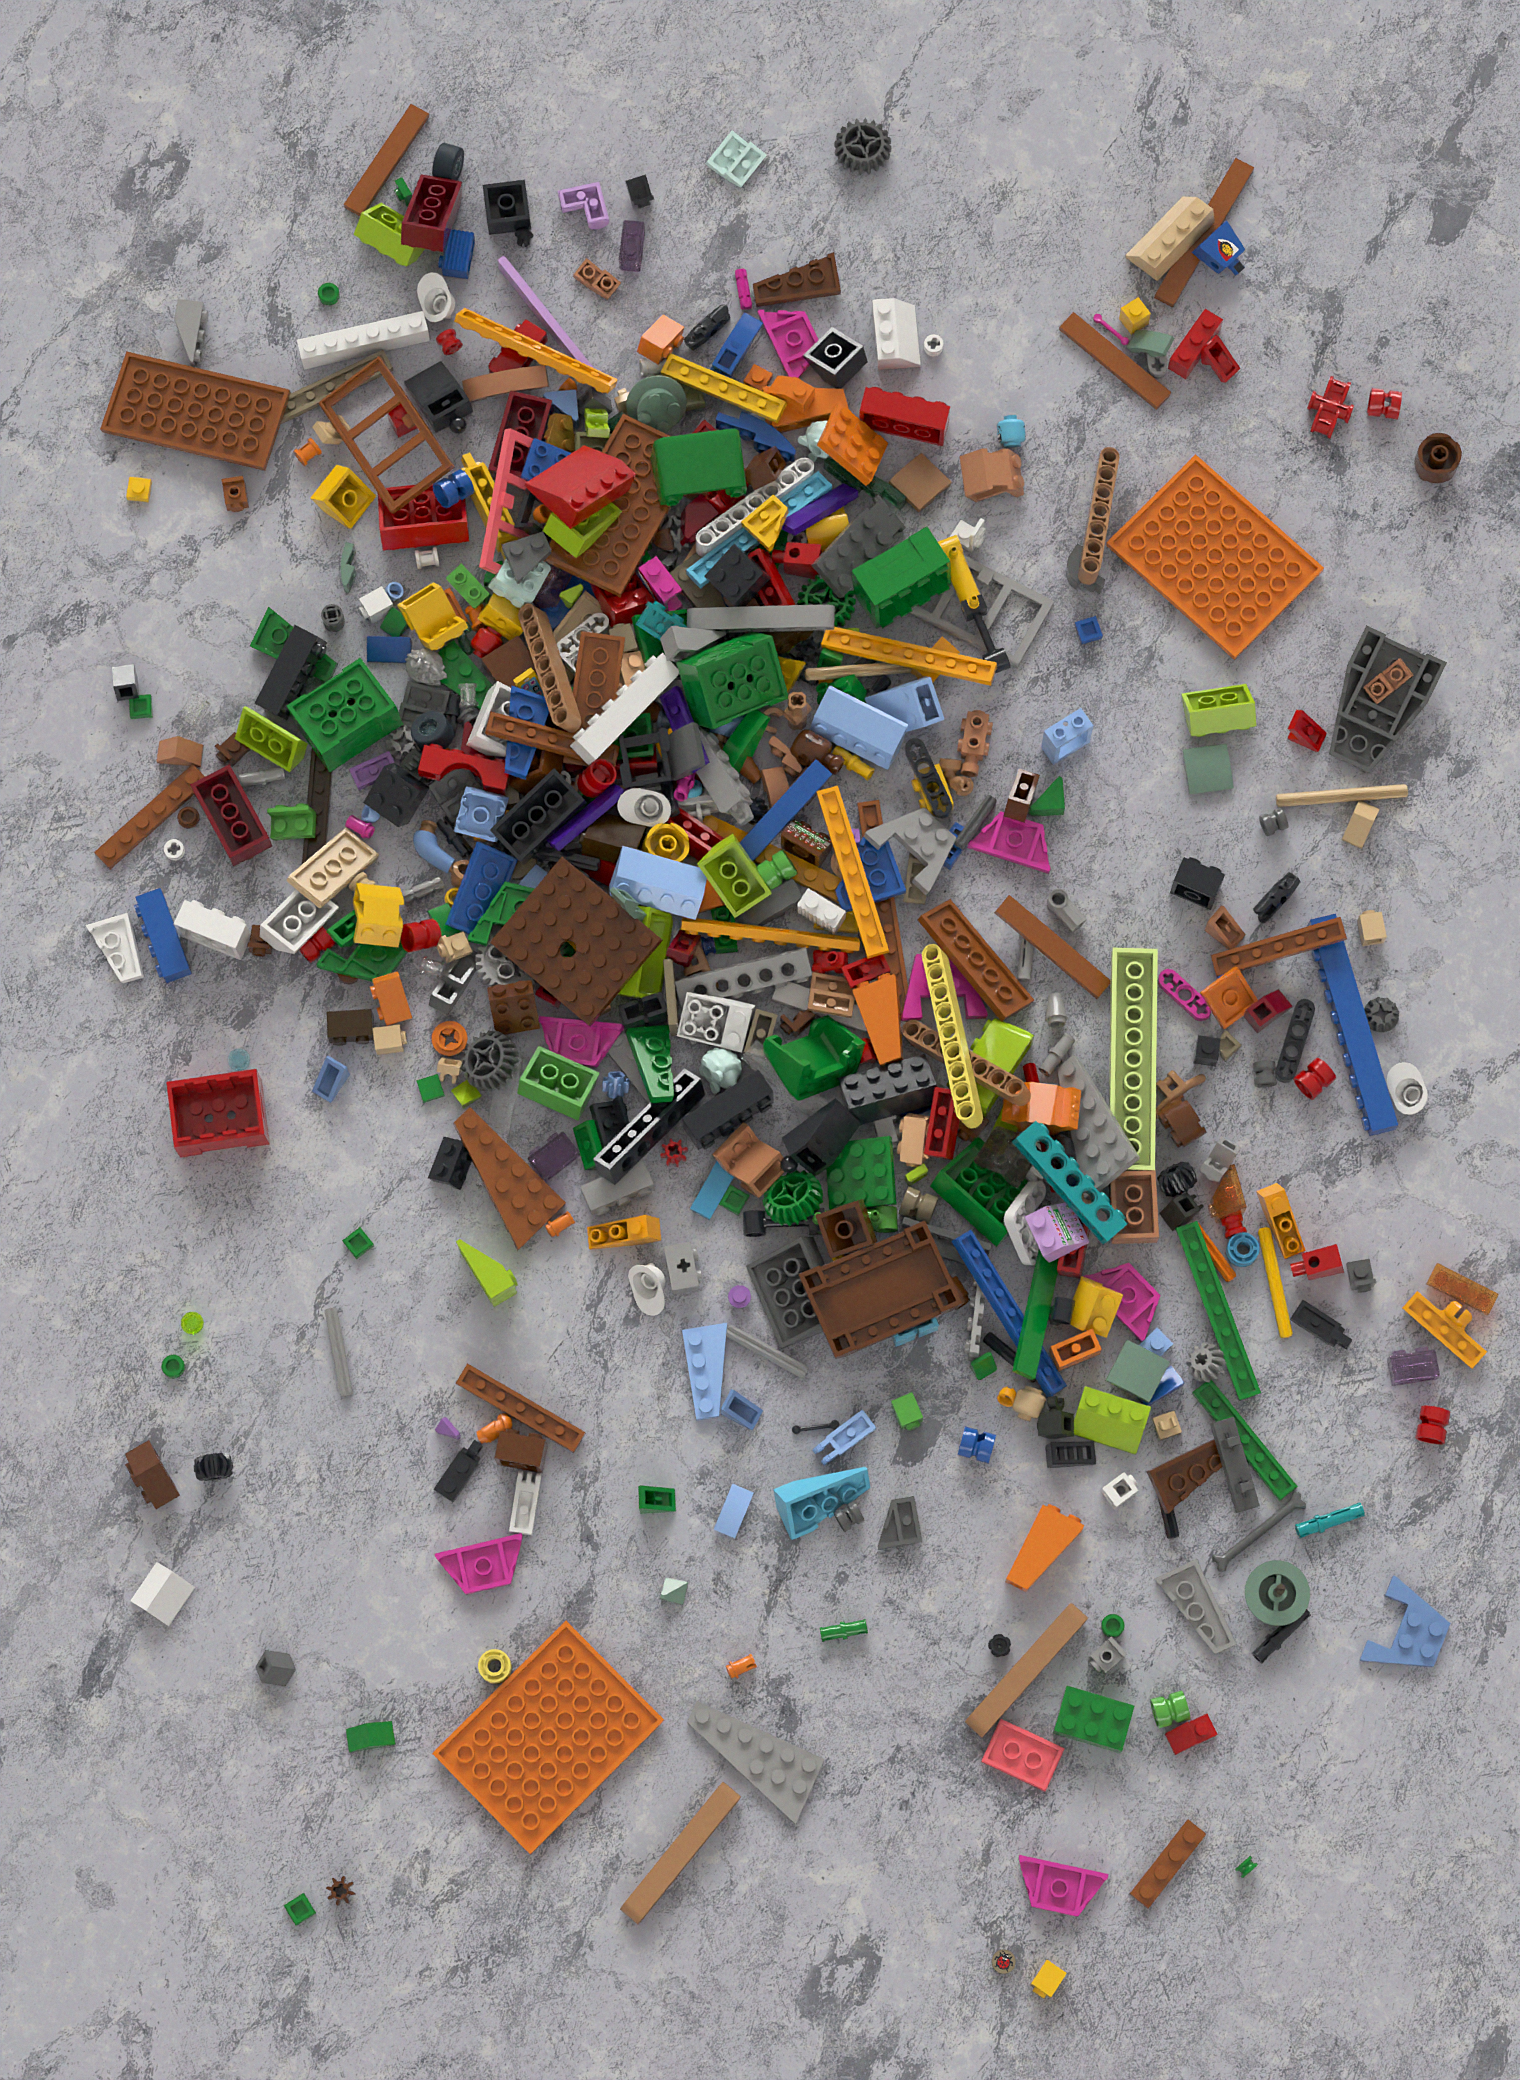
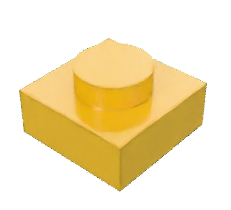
M129 477L126 494L127 500L149 502L152 485L151 479Z

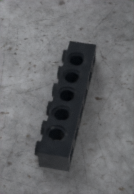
M684 1068L673 1079L674 1097L671 1102L649 1103L593 1158L598 1174L616 1185L706 1095L701 1078Z

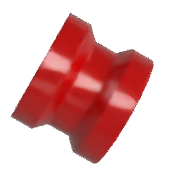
M447 329L436 337V342L442 346V352L446 356L456 353L463 346L461 340L457 339L454 329Z
M1241 1214L1230 1216L1220 1221L1221 1225L1225 1227L1226 1232L1224 1235L1226 1239H1231L1237 1233H1247L1246 1227L1242 1224L1243 1216Z

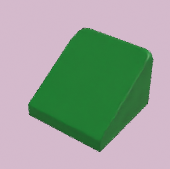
M394 607L389 610L380 626V629L391 637H400L408 628L402 613Z
M987 1352L971 1361L970 1369L977 1380H982L997 1370V1366L991 1352Z

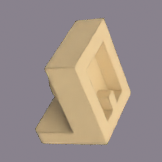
M337 415L347 431H349L351 428L342 415ZM317 421L312 426L324 444L339 445L343 441L331 422Z
M464 932L450 937H446V935L441 936L437 945L439 955L445 958L446 963L472 953Z

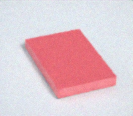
M1000 1718L981 1762L1045 1792L1065 1748Z

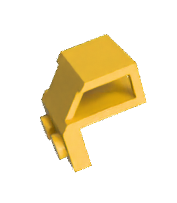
M434 582L397 605L408 627L411 630H415L421 643L430 650L442 648L446 641L461 636L463 631L468 628L465 620L456 616L442 587Z
M356 883L352 902L357 916L353 938L354 943L399 947L403 928L399 905H404L401 889L399 887Z

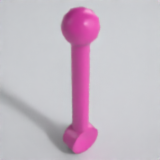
M1100 314L1094 315V322L1102 324L1121 340L1122 345L1129 343V339L1120 335L1102 320Z

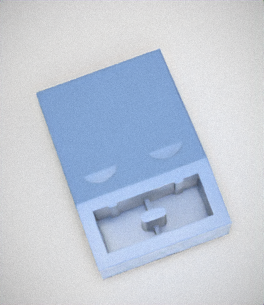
M928 676L865 698L866 704L908 724L906 732L945 720L932 680Z

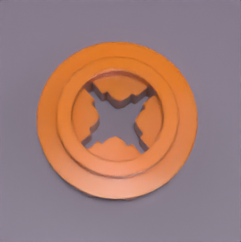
M445 1021L434 1029L432 1044L434 1049L441 1055L449 1057L456 1054L459 1055L466 1048L467 1032L461 1024L455 1021ZM454 1032L453 1038L457 1043L450 1042L446 1045V1039L442 1035L450 1036Z

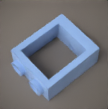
M1082 708L1044 730L1041 748L1053 765L1090 743L1093 724ZM1067 722L1068 726H1064L1063 723Z

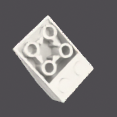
M687 992L677 1036L742 1053L748 1037L755 1005L733 999Z

